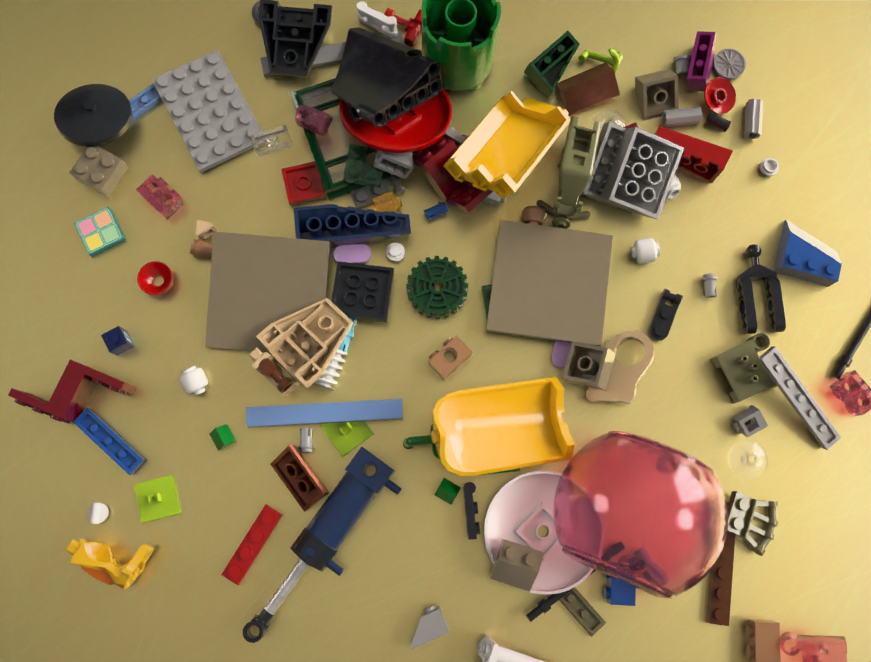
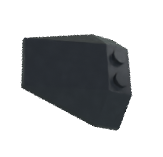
M260 0L258 18L271 74L298 77L308 76L331 25L332 5L314 4L313 9L282 7L279 1Z

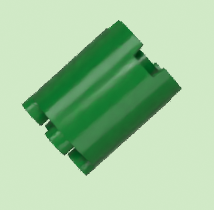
M423 0L422 56L440 63L442 88L473 92L481 87L482 82L487 78L493 66L501 16L500 1Z

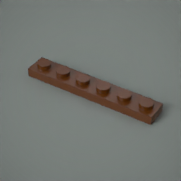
M715 501L706 622L729 626L735 535L721 529L729 502Z

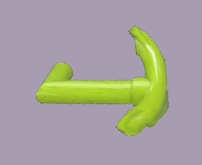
M614 48L608 49L611 57L585 49L578 57V60L584 62L587 58L607 63L612 66L611 68L616 73L622 61V55L620 51H616Z

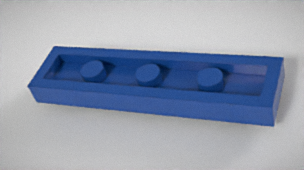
M86 408L73 422L127 474L132 475L145 461L142 456L90 408Z

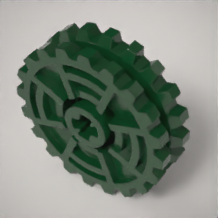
M435 256L434 259L427 257L425 262L419 261L417 263L418 267L411 269L412 275H408L407 280L409 284H406L408 299L412 301V307L414 309L418 308V313L420 315L425 313L429 319L432 316H435L436 320H440L441 316H444L446 319L449 318L450 313L455 315L458 307H463V300L467 299L468 294L467 275L463 274V268L461 266L457 267V262L454 260L449 262L448 257L440 259L439 256ZM435 285H439L440 291H436Z

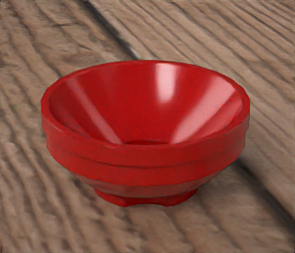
M152 261L140 269L137 282L140 289L146 294L160 296L171 288L173 273L166 264ZM162 276L164 279L163 284L155 286L153 283L154 279Z

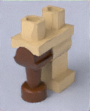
M256 348L248 355L255 362L252 366L264 375L284 397H287L300 385L293 377H285L282 374V369L276 363L277 361L267 351L263 354V352Z

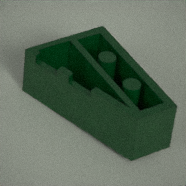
M566 31L530 62L524 71L547 99L554 91L580 45L569 31Z

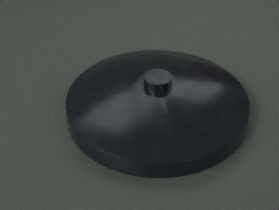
M89 84L71 90L60 99L54 111V122L59 133L69 142L79 146L95 147L111 143L121 137L129 128L133 113L128 98L117 88L105 84Z

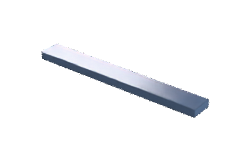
M402 399L246 407V427L248 428L403 419Z

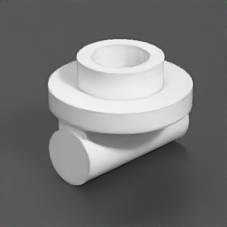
M92 503L87 515L91 524H99L107 519L109 511L107 506L102 503Z

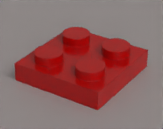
M315 161L281 169L290 206L326 198L323 182Z

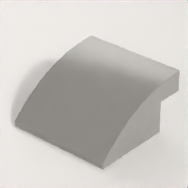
M611 122L604 123L599 137L593 168L595 175L591 177L582 195L629 212L658 219L684 147L638 127L625 129Z

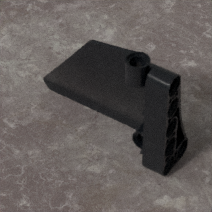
M359 27L351 28L348 31L343 57L331 91L347 104L352 120L358 122L363 119L375 127H382L440 93L442 89L441 67L439 62L422 56L421 50L411 48Z

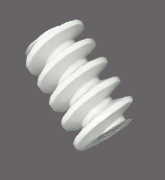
M337 350L323 375L315 381L317 385L335 390L331 387V384H337L338 382L333 377H340L336 370L343 369L338 363L345 362L341 355H347L346 352Z

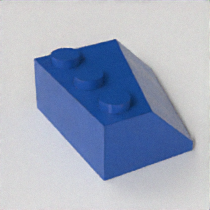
M785 220L774 272L827 287L838 282L842 262L837 251L788 220Z

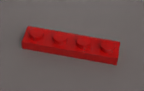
M265 504L221 575L234 584L240 585L283 514Z

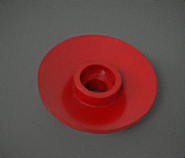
M717 77L707 83L704 90V99L712 112L725 114L734 107L736 92L729 80Z

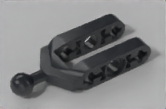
M757 244L749 245L746 249L747 256L751 258L752 266L737 277V295L742 331L744 334H755L757 332V318L751 280H764L770 329L772 332H784L786 320L781 284L776 272L759 264V256L762 250Z

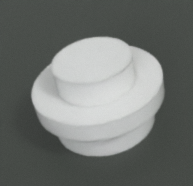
M766 158L760 164V171L765 176H773L779 170V163L774 158Z
M391 243L386 249L388 259L400 261L405 255L404 247L399 243Z

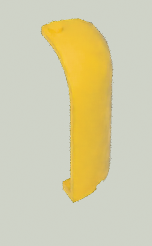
M557 377L456 391L438 400L433 410L432 442L436 444L438 456L444 467L449 472L460 476H476L572 459L575 446L568 431L567 423H563L561 419V413L564 412V387Z

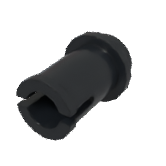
M711 112L706 119L708 126L712 125L723 132H726L731 124V121L718 116L716 112Z

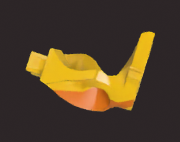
M75 539L70 542L65 551L73 555L70 560L72 564H78L93 578L108 585L116 584L123 590H126L142 573L146 562L155 548L149 545H141L136 554L124 565H121V562L112 555L110 548L106 544L99 541L88 542L85 539H80L79 541Z

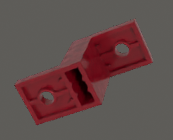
M442 137L433 145L412 152L414 165L421 168L441 200L449 205L469 213L493 192L489 189L483 191L475 188L472 185L473 183L465 180L459 182L446 170L443 165L458 149L451 139Z
M70 359L49 401L11 388L8 396L15 398L14 402L19 405L30 407L35 412L49 415L54 420L69 424L70 421H75L84 411L97 384L125 396L127 392L134 395L137 387Z

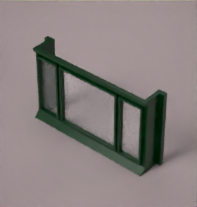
M336 78L298 91H290L329 201L348 195L353 190L391 176L390 173L374 167L378 150L356 140L342 124L339 114L340 98L331 91Z

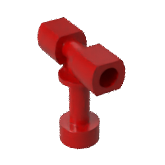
M387 8L384 15L387 17L394 16L397 24L406 28L405 32L407 33L404 37V43L414 47L419 38V30L422 28V10L419 9L414 19L406 20L395 15L394 10Z

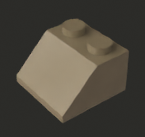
M670 69L635 77V94L643 118L661 115L664 110L679 109L678 75Z
M502 538L490 579L530 592L539 573L544 552Z

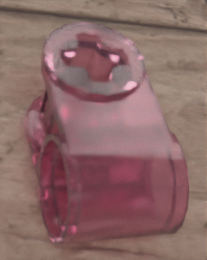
M300 105L296 109V124L317 135L326 136L333 120L332 116L308 105Z

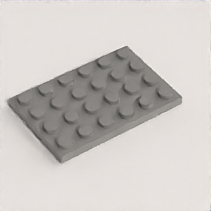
M218 49L152 79L200 173L267 142Z

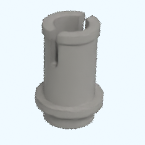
M713 273L704 274L701 279L704 282V297H717L715 282L717 277Z
M308 428L300 429V446H298L300 453H312V449H314V446H312L311 428L309 430Z

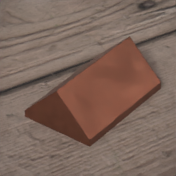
M607 63L558 82L556 85L569 116L620 95L615 72Z
M290 444L271 463L273 469L304 512L329 494V491L295 445Z

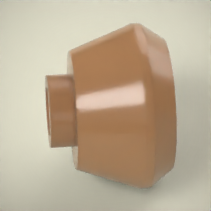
M527 206L522 210L524 223L542 225L547 217V212L539 206Z

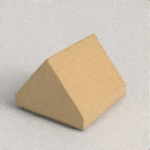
M197 219L196 235L204 241L213 235V232H217V229L211 222Z

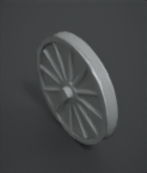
M723 49L713 59L715 73L727 80L740 77L746 67L745 58L734 49Z

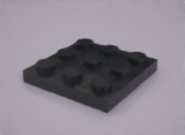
M338 261L331 302L348 318L387 323L394 268Z

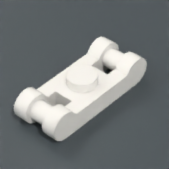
M361 1L357 3L358 19L361 23L389 37H396L398 35L397 20L394 16L387 17L381 12L367 7L366 2Z

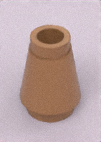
M193 239L190 254H193L194 257L212 258V245L201 239Z

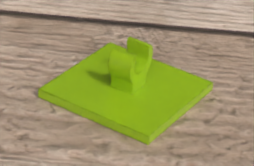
M365 421L322 423L320 425L342 457L374 434Z
M174 475L134 484L141 523L181 514Z

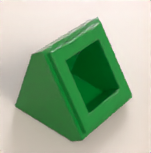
M227 424L215 428L210 433L218 451L236 442Z
M443 478L434 495L452 504L461 487Z

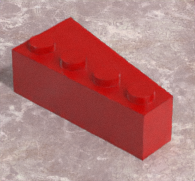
M659 126L654 134L684 147L678 167L710 183H713L725 169L733 150L670 130L666 127Z

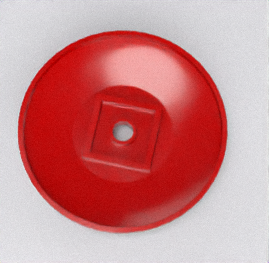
M442 88L438 95L382 127H375L363 119L358 122L352 120L347 104L341 99L339 100V114L345 129L362 144L384 152L408 153L427 148L445 135L452 119V105L449 96Z

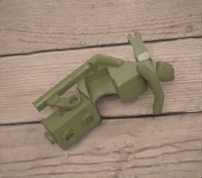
M572 116L570 118L571 121L569 122L565 146L562 150L560 163L557 165L560 168L559 188L554 207H551L542 200L536 202L537 206L544 208L548 214L556 216L552 220V225L556 228L567 229L570 227L569 220L585 219L591 216L589 211L581 212L583 202H578V199L584 192L591 177L595 175L593 168L602 126L600 122L595 121L592 130L577 126L579 117Z

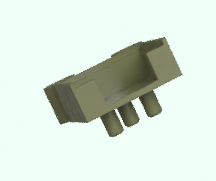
M758 333L750 337L747 342L710 359L713 361L716 369L722 368L733 389L729 393L733 404L770 387H778L757 359L759 358L757 353L767 349L770 345V339L764 333ZM755 339L759 340L761 347L756 345Z

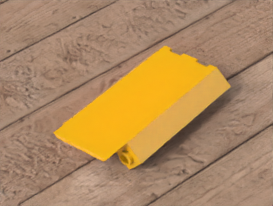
M511 91L500 98L443 166L455 180L471 182L475 188L487 191V189L495 191L497 196L504 198L517 191L571 121L567 116L569 113L567 110L560 108V106L556 107L528 97L520 101L514 92Z

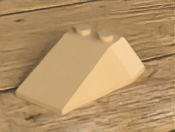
M325 298L271 323L256 338L299 384L308 388L323 375L352 327L353 321L328 298Z

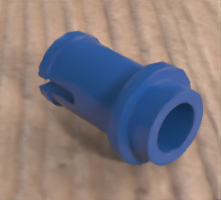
M438 202L437 205L424 210L428 221L442 214L445 216L449 212L445 202Z

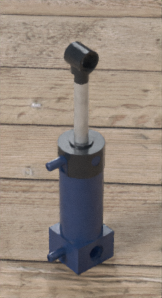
M361 447L345 468L347 471L307 527L302 530L291 545L290 549L300 559L260 614H255L251 621L244 626L243 637L246 641L255 643L265 636L270 626L268 622L309 566L321 572L328 567L338 576L342 574L344 569L332 561L338 552L337 549L376 495L380 494L384 487H387L396 495L402 490L401 487L390 480L396 472L394 469L365 448ZM369 466H375L376 472L372 476L366 474V469ZM252 625L259 628L258 636L252 635L250 631Z

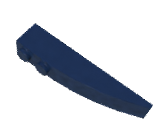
M335 204L294 208L296 239L330 241V248L341 245L375 242L411 234L408 214L386 211L377 212L371 209L363 210L350 206L341 207Z

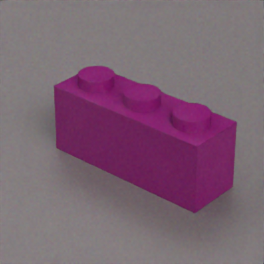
M697 31L687 76L688 91H704L709 82L716 50V32Z

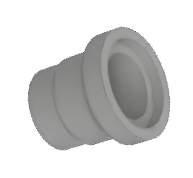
M679 55L673 58L676 64L677 75H688L691 55Z

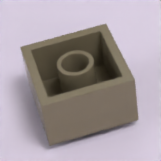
M95 146L85 148L69 173L80 183L109 198L129 167L119 157Z
M572 341L562 379L571 384L606 391L616 354L607 347Z

